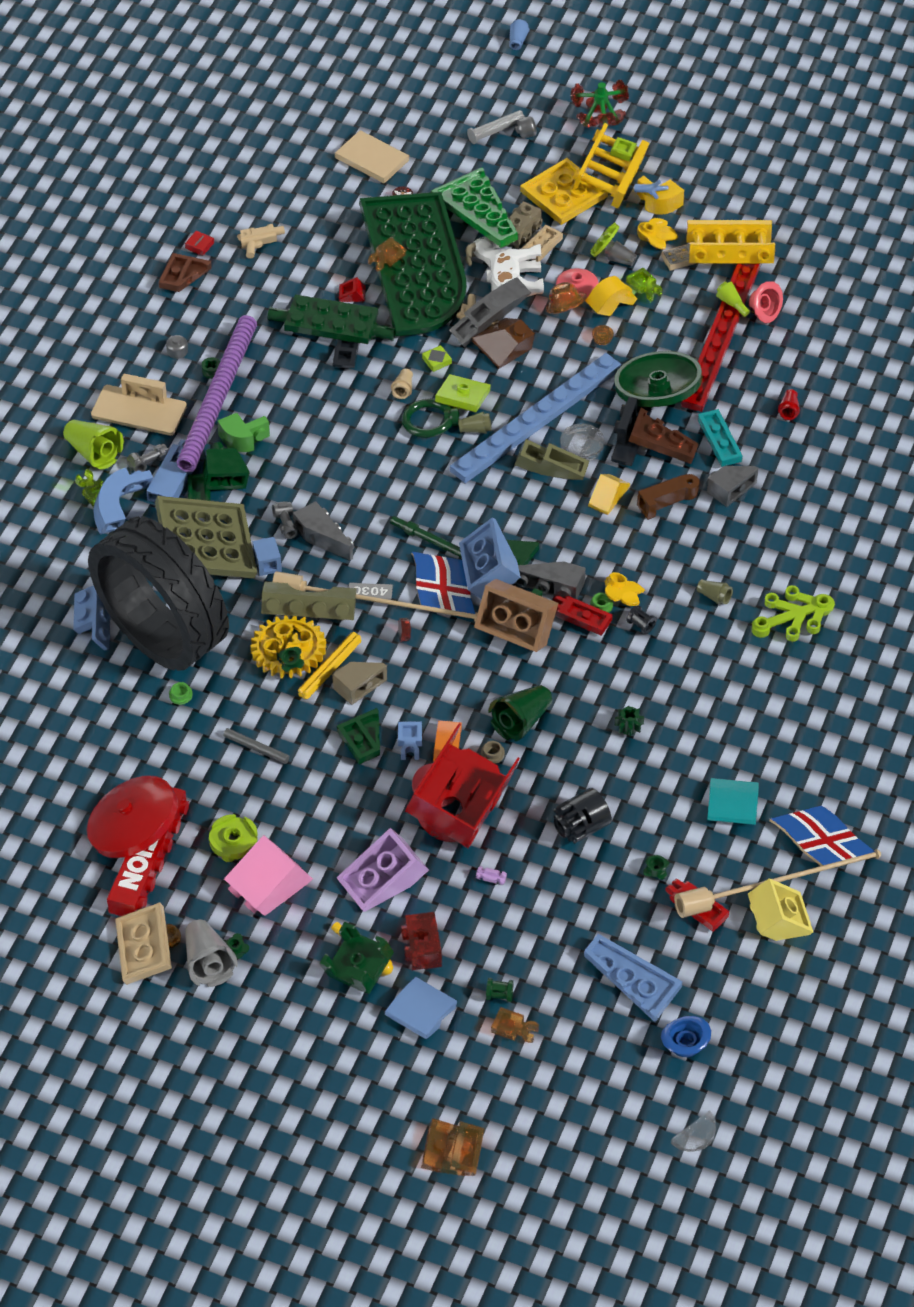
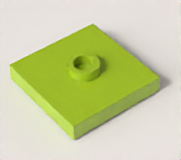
M449 374L435 395V402L477 412L489 394L491 385Z

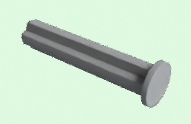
M519 110L478 128H469L467 130L468 138L472 144H476L482 138L516 125L517 121L525 118V116Z

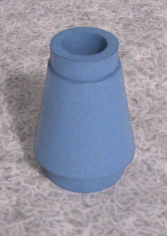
M517 19L510 25L509 46L513 50L521 49L529 32L526 21Z

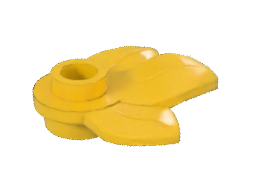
M661 218L650 219L649 222H642L637 227L638 237L643 241L649 242L655 248L665 250V241L678 238L676 231L667 226L668 222Z
M617 572L611 573L605 579V594L612 601L621 600L623 604L628 606L639 605L640 601L637 594L645 591L642 586L636 582L627 581L624 575Z

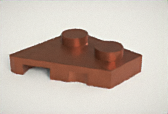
M172 253L159 280V288L180 292L212 268V263L209 260Z

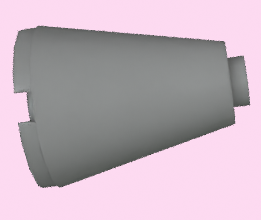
M194 920L189 923L185 929L188 974L191 980L199 986L200 983L207 984L208 987L223 984L232 977V971L238 965L235 953L205 920Z

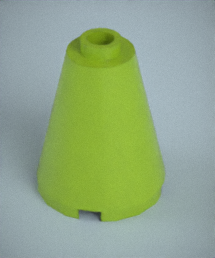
M71 420L64 427V438L95 468L101 470L109 468L117 461L115 457L118 452L121 453L123 450V435L115 427L80 420Z

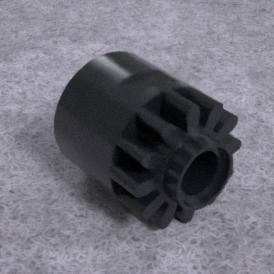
M594 788L586 789L553 809L556 814L553 822L557 832L561 837H567L568 841H572L573 844L601 830L612 822L611 812L606 801Z

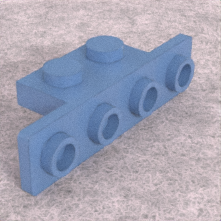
M93 585L75 593L73 630L81 634L92 629V640L104 651L108 650L111 637V617Z

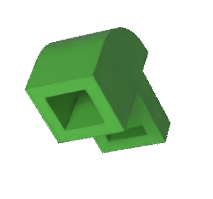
M234 413L217 421L218 435L228 448H235L238 452L254 451L255 442L270 437L269 421L265 416L245 424L238 413Z

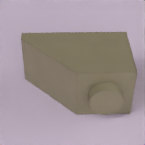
M349 662L344 667L338 668L333 674V689L353 705L387 681V665L372 662Z

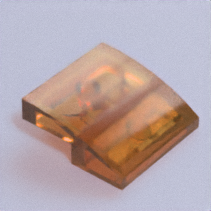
M432 1118L429 1124L421 1168L453 1175L475 1176L485 1128L462 1121L458 1125Z

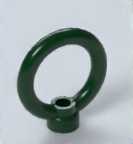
M432 398L421 399L413 402L404 410L402 424L407 432L416 437H436L445 433L451 426H459V408H451L449 405L437 403ZM426 407L438 408L444 412V422L431 429L415 427L411 423L410 418L414 412Z

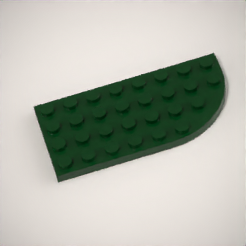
M430 192L360 198V210L392 326L395 329V336L427 333L446 325L461 309L466 294L467 282L442 193Z

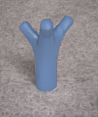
M657 180L652 184H635L634 191L649 193L657 200L659 196L656 191L668 190L669 187L658 186L661 181Z

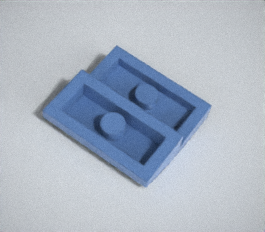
M415 977L389 1005L385 1015L427 1039L440 1028L441 1021L456 1008L457 1000Z

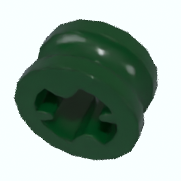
M209 357L202 361L201 366L204 377L213 379L220 363L219 359Z

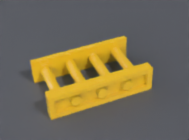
M604 123L602 129H597L593 137L595 142L582 168L577 167L573 179L576 181L573 189L577 190L581 181L610 193L614 197L611 206L619 209L650 143L642 140L639 147L636 146L631 157L633 159H630V161L611 156L610 152L599 148L601 142L613 147L616 139L605 135L608 124ZM594 155L623 167L626 173L623 171L621 173L592 159ZM590 168L617 180V183L620 185L615 184L613 186L586 174V171Z
M687 220L686 240L687 243H690L689 263H774L775 243H771L772 220Z

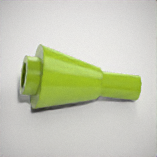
M724 282L717 288V298L736 308L743 317L750 313V310L742 303L733 282Z

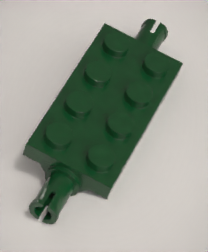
M295 294L291 307L288 310L270 307L268 310L267 319L269 321L284 322V331L369 344L370 339L374 340L375 338L394 341L395 338L394 327L377 325L378 308Z

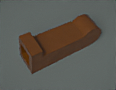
M685 474L638 491L637 506L647 520L656 517V511L684 499L692 500L696 498L700 480L693 474Z

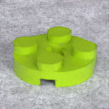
M234 814L225 815L217 819L209 833L211 849L226 862L243 858L258 840L257 828L253 821L245 816L244 819L236 817ZM230 834H233L234 836L239 835L238 839L236 840L229 839Z

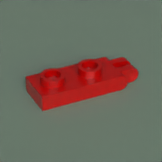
M555 596L553 599L554 602L558 603L556 617L600 636L603 635L612 621L613 614L570 596H565V598Z
M676 878L672 881V885L669 884L665 890L671 895L670 900L675 904L674 898L677 893L696 889L697 887L689 881L683 883ZM715 901L711 911L692 915V917L714 932L729 917L730 911Z

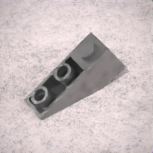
M315 501L293 512L294 524L298 526L297 532L306 542L345 559H353L354 544L351 538L346 537L342 533L339 524L332 521L325 508H321Z
M564 561L518 565L521 578L514 584L529 589L536 588L543 591V593L563 598L570 596L577 599L585 583L586 568Z

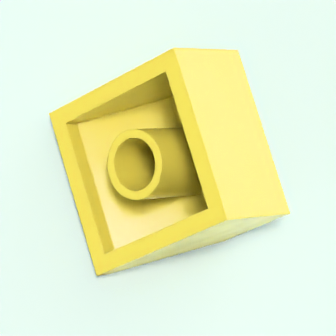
M769 878L748 893L751 903L750 909L754 913L757 930L762 936L778 941L811 935L813 933L801 892Z

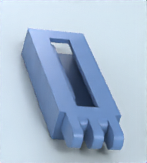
M181 439L178 445L172 444L146 490L148 501L155 502L157 496L179 498L188 482V475L193 473V471H182L176 463L186 440Z

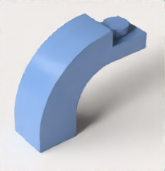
M123 468L114 472L105 480L94 504V519L100 534L115 531L124 524L126 518L121 509L119 498L128 493L147 489L153 479L150 470L144 472L135 471L129 475L127 468Z

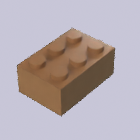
M495 579L485 585L474 628L538 652L547 645L558 603Z

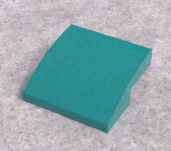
M711 778L707 820L756 825L759 783Z

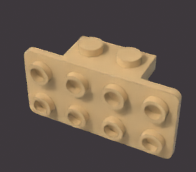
M123 374L121 378L122 388L105 385L91 412L93 419L171 436L175 434L187 404L185 401L167 398L165 382Z

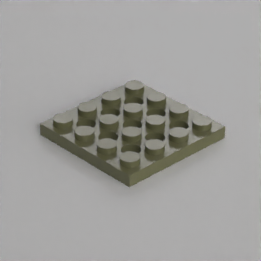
M157 496L155 505L158 522L175 533L195 553L210 575L244 578L256 577L257 568L244 504Z

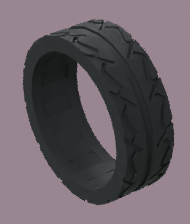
M133 517L94 545L90 550L88 556L90 577L101 602L123 634L150 659L152 658L154 662L174 671L175 669L177 671L185 670L226 638L229 630V619L224 600L217 585H215L213 578L195 553L167 527H163L162 524L151 518ZM147 579L153 584V586H154V587L158 590V592L162 595V597L164 598V600L166 601V603L168 604V606L170 607V609H169V608L162 602V600L157 596V594L154 592V590L152 589V587H151L150 584L148 583Z

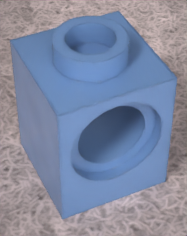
M275 537L252 541L259 576L273 574L275 571L282 572L281 556Z

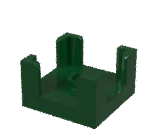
M344 921L339 930V934L344 940L333 960H331L328 954H325L319 964L327 976L370 994L394 951L386 939L379 936L375 937L376 941L360 935L354 925Z

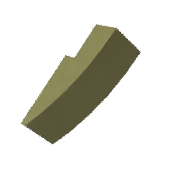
M527 439L520 448L515 462V466L531 472L555 478L583 480L589 464L588 460L549 443L545 448Z

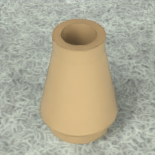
M402 369L398 377L391 384V391L394 397L405 399L411 395L413 377L411 370Z

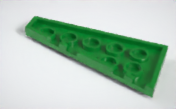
M483 167L431 190V192H441L448 210L500 248L518 240V233L512 221L507 217V212L503 209L495 189L490 185L489 178L485 175Z

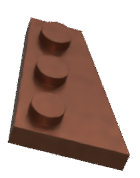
M641 407L629 441L691 464L698 443L678 430L672 431L663 425L664 421L659 418L654 420L647 415L648 411Z

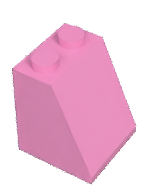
M263 835L224 880L230 884L228 890L238 899L240 896H243L247 900L244 905L254 914L259 911L266 916L310 883L313 878L284 851Z

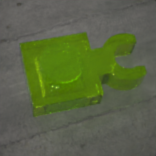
M641 268L626 276V283L638 294L645 292L646 298L649 301H654L653 293L658 294L660 297L662 296V287L656 284V279L645 268Z
M86 469L84 475L87 479L81 478L78 474L76 475L75 482L78 486L84 487L82 495L94 508L95 500L104 482L101 478L95 481L93 473Z

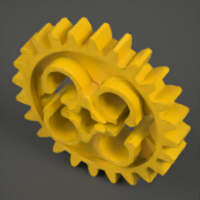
M284 615V619L280 620L276 616L275 622L266 620L267 626L259 625L260 631H254V637L251 638L250 647L253 661H256L257 667L263 666L264 673L271 670V676L280 673V678H283L285 674L293 678V673H297L301 677L302 671L311 673L310 666L318 668V662H323V655H326L324 632H320L319 625L314 627L313 620L306 623V617L297 620V616L288 619V616ZM293 628L300 632L301 641L298 640V633L293 634ZM290 647H299L302 651L300 656L304 660V666L300 669L293 668L289 672L283 671L282 664L277 661L276 652L280 653V651Z

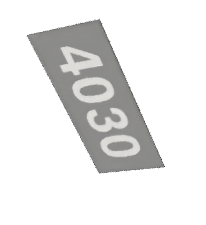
M349 583V588H357L356 594L392 599L393 585Z

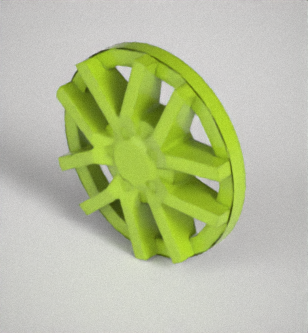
M615 222L595 242L590 250L593 257L602 252L619 230L620 226Z

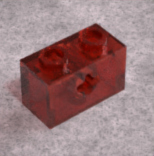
M435 912L405 915V925L401 926L402 940H407L408 946H404L406 961H411L412 971L442 967V951Z

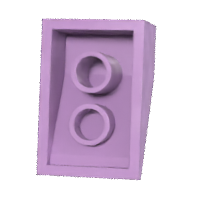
M390 828L347 867L337 879L359 907L366 912L410 888L429 869L405 840Z

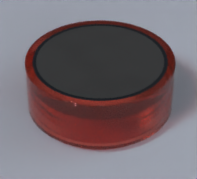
M399 618L398 636L400 642L410 640L411 625L408 618Z

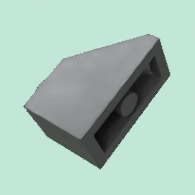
M723 466L718 471H714L709 475L707 479V493L728 507L757 483L758 468L756 466Z

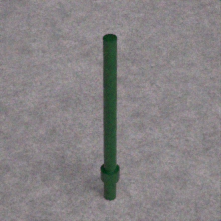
M396 516L391 518L390 524L404 530L405 534L412 537L417 536L462 558L459 546L419 528V525L412 521L406 522Z

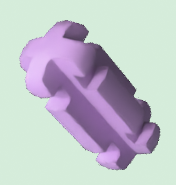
M482 866L478 867L476 873L477 879L483 878V881L496 884L499 882L500 885H504L507 877L506 872L502 871L500 873V871L490 868L483 869Z

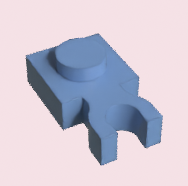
M398 722V746H402L401 760H406V753L408 752L414 753V760H419L418 746H422V722Z

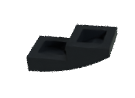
M337 339L333 367L355 368L359 343Z

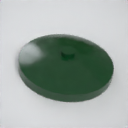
M657 351L637 356L624 363L617 370L614 381L616 392L624 401L627 402L630 396L638 398L637 406L661 407L681 402L693 395L700 388L703 378L701 366L693 357L680 352Z

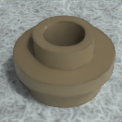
M489 741L482 747L481 756L493 763H499L505 756V750L499 742Z

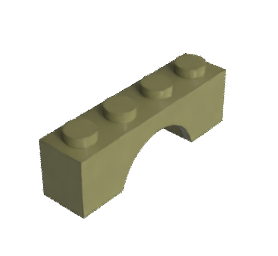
M264 582L261 614L354 620L357 588L332 587L322 592H305L292 588L288 583Z

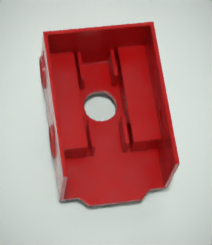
M459 723L417 787L405 812L417 818L423 829L431 836L445 842H458L469 848L488 814L492 812L501 797L520 758L516 759L506 776L501 774L498 765L469 748L460 750L453 746L461 726ZM447 798L458 800L462 806L461 813L456 816L442 809V802Z

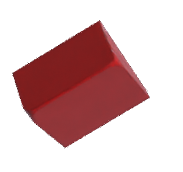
M358 277L339 285L340 302L365 301V285Z

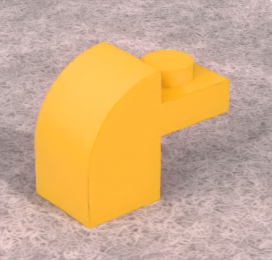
M645 176L639 178L637 184L653 183ZM671 179L660 185L668 186L669 189L656 191L659 196L657 200L649 193L637 192L639 198L645 201V210L653 214L671 213L683 206L684 189Z
M610 276L599 282L585 301L597 314L611 316L619 303L634 305L638 298L632 293L633 290L617 276Z

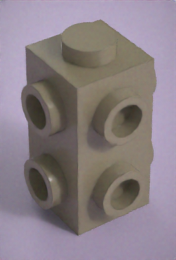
M523 201L518 208L513 210L509 220L512 221L518 233V240L509 245L520 249L524 243L530 240L531 235L540 229L543 221L540 208Z

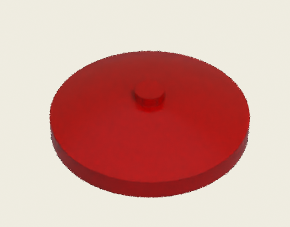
M141 776L121 783L109 791L93 809L87 824V836L90 843L100 854L110 858L128 857L145 850L159 840L171 826L178 809L177 795L167 781L157 776Z

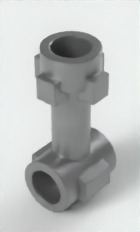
M159 444L153 447L154 451L141 457L138 453H131L127 457L128 467L131 471L144 472L147 468V463L156 459L159 461L164 460L168 453L166 445Z
M291 502L273 504L272 513L274 518H281L283 526H280L281 534H284L287 539L296 537L298 526L293 524L290 516L293 515Z

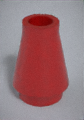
M787 390L778 407L780 416L785 420H793L800 413L798 394L795 390Z

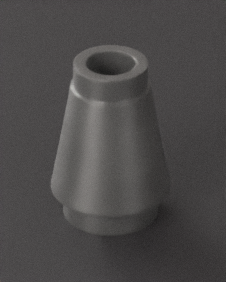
M612 240L609 242L604 253L608 260L630 266L634 264L637 257L636 254L620 242Z

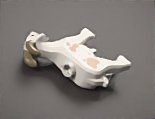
M482 237L467 246L465 260L469 266L472 265L471 259L477 257L485 261L490 267L486 274L487 282H491L492 291L518 277L531 292L529 296L544 293L543 278L531 282L520 276L522 272H541V261H525L541 256V244L534 245L529 249H495L499 248V246L487 237Z

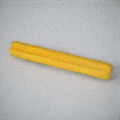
M351 632L298 689V695L305 700L309 699L361 643V636Z

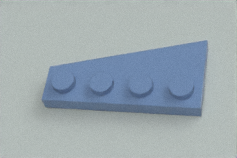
M597 934L584 951V957L654 1022H656L682 988L683 981L600 934Z

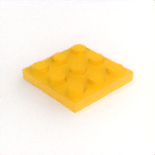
M568 158L520 185V192L560 225L608 197V192L581 181L577 190L573 189L576 181L573 179V176L578 166Z

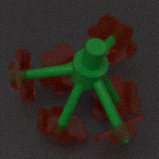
M617 80L616 84L612 85L613 91L609 92L606 90V84L603 82L598 83V89L591 93H583V86L579 85V83L575 84V87L571 90L570 97L576 107L581 106L584 97H590L586 100V105L591 107L589 113L584 114L580 112L576 115L582 125L596 127V125L603 126L606 123L612 126L618 125L624 120L626 112L622 111V109L614 111L608 99V96H612L620 104L629 99L628 86L624 85L623 80ZM593 112H601L596 117H592Z

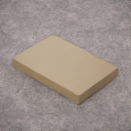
M361 130L335 152L336 159L382 183L387 182L409 161V155Z
M160 902L115 919L122 980L126 985L172 969L164 906Z

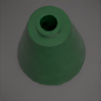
M537 685L496 698L490 703L488 713L492 712L493 719L490 720L492 726L504 739H514V742L524 738L552 704V694L548 688Z

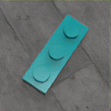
M719 409L698 414V422L721 467L742 462L743 455Z

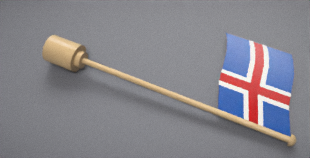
M412 552L411 554L416 565V590L420 605L356 594V599L472 618L474 621H476L478 614L474 611L471 594L468 591L463 561ZM278 571L274 573L273 582L288 583L292 588L300 591L322 592L329 590L307 586V581H303V576Z
M823 806L786 814L769 820L784 831L803 853L820 865V867L772 879L777 882L874 857L876 859L881 857L879 850L871 849L858 839L835 814ZM763 882L713 894L706 887L677 893L674 898L675 907L681 918L711 911L712 905L715 902L714 899L755 889Z

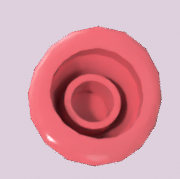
M775 282L761 284L749 298L751 312L763 323H771L781 310L783 292Z

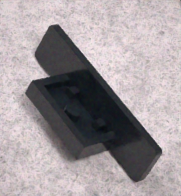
M629 396L626 405L622 404L620 410L621 419L616 420L614 433H617V443L611 456L612 462L628 466L633 465L640 445L630 442L629 438L642 407L637 406L638 398ZM642 407L648 411L647 415L650 416L653 407Z

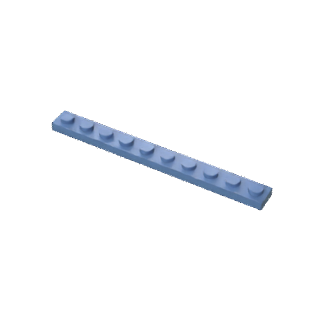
M603 354L451 464L450 472L466 484L614 376L622 364L609 354Z

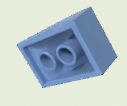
M493 517L459 542L468 591L481 600L485 585L491 581L498 579L508 584H514L521 578L517 560L496 519Z

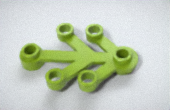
M793 585L786 588L785 598L789 601L797 600L807 605L800 606L779 600L777 594L768 593L765 596V606L787 612L770 618L757 617L752 622V633L756 637L763 638L769 635L771 627L793 620L792 625L786 629V639L794 642L800 637V629L806 615L815 612L813 618L807 621L806 630L810 634H817L820 631L823 616L830 614L834 609V599L827 594H818L814 597L800 593L798 587Z

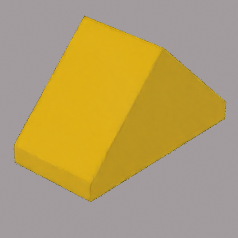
M600 474L588 506L608 515L628 490L630 483L610 474Z

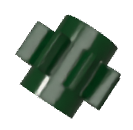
M627 706L622 710L618 709V716L615 717L614 725L619 726V733L631 736L636 732H641L644 716H639V708Z

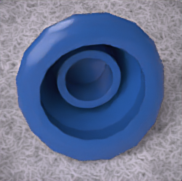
M684 1016L673 1020L664 1027L661 1033V1040L663 1045L677 1056L691 1057L707 1046L711 1039L712 1030L709 1023L703 1018Z

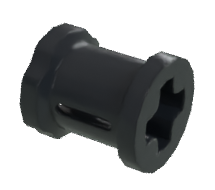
M637 605L629 611L626 621L639 627L643 634H648L655 627L657 617L654 615L650 616L642 610L641 606Z

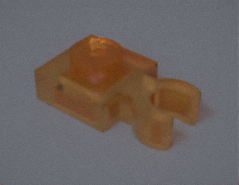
M390 237L376 248L375 253L369 256L368 264L378 262L376 270L380 271L383 269L384 263L391 266L405 256L406 249Z
M500 1007L491 1026V1033L514 1041L517 1035H519L528 1043L534 1042V1035L528 1033V1031H539L538 1023L534 1021L524 1022V1015Z

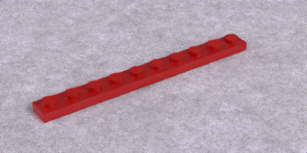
M737 263L730 282H733L744 305L762 263ZM724 301L720 305L698 359L702 370V384L693 395L682 401L681 407L703 412L741 317V313L736 308H733Z

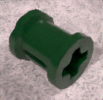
M488 978L486 1000H491V998L506 999L507 1002L511 1003L514 980L502 982L493 981V978Z

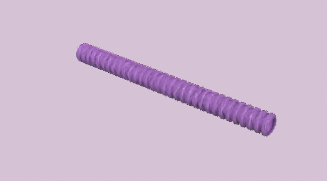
M243 315L238 320L176 461L178 468L182 471L192 472L196 468L257 327L256 320L251 316Z

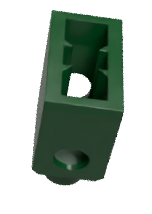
M220 442L213 443L210 449L205 451L203 460L204 489H246L250 472L238 450L235 448H223Z

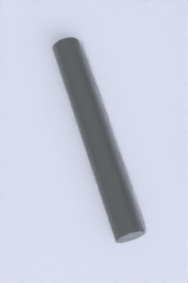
M226 728L223 736L284 764H287L290 756L229 728Z

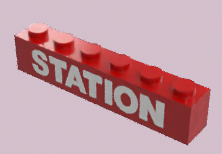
M172 787L177 795L178 809L171 826L164 835L145 850L125 857L107 897L109 913L124 916L146 908L147 895L154 890L157 872L160 873L162 871L164 856L171 851L172 838L174 834H178L181 826L180 819L182 815L187 814L189 808V801H186L185 790Z

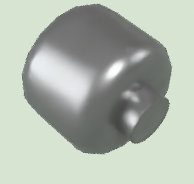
M529 116L517 121L518 126H515V129L522 138H529L537 134L533 117Z
M180 335L170 337L166 342L167 354L174 359L186 356L188 353L187 340Z

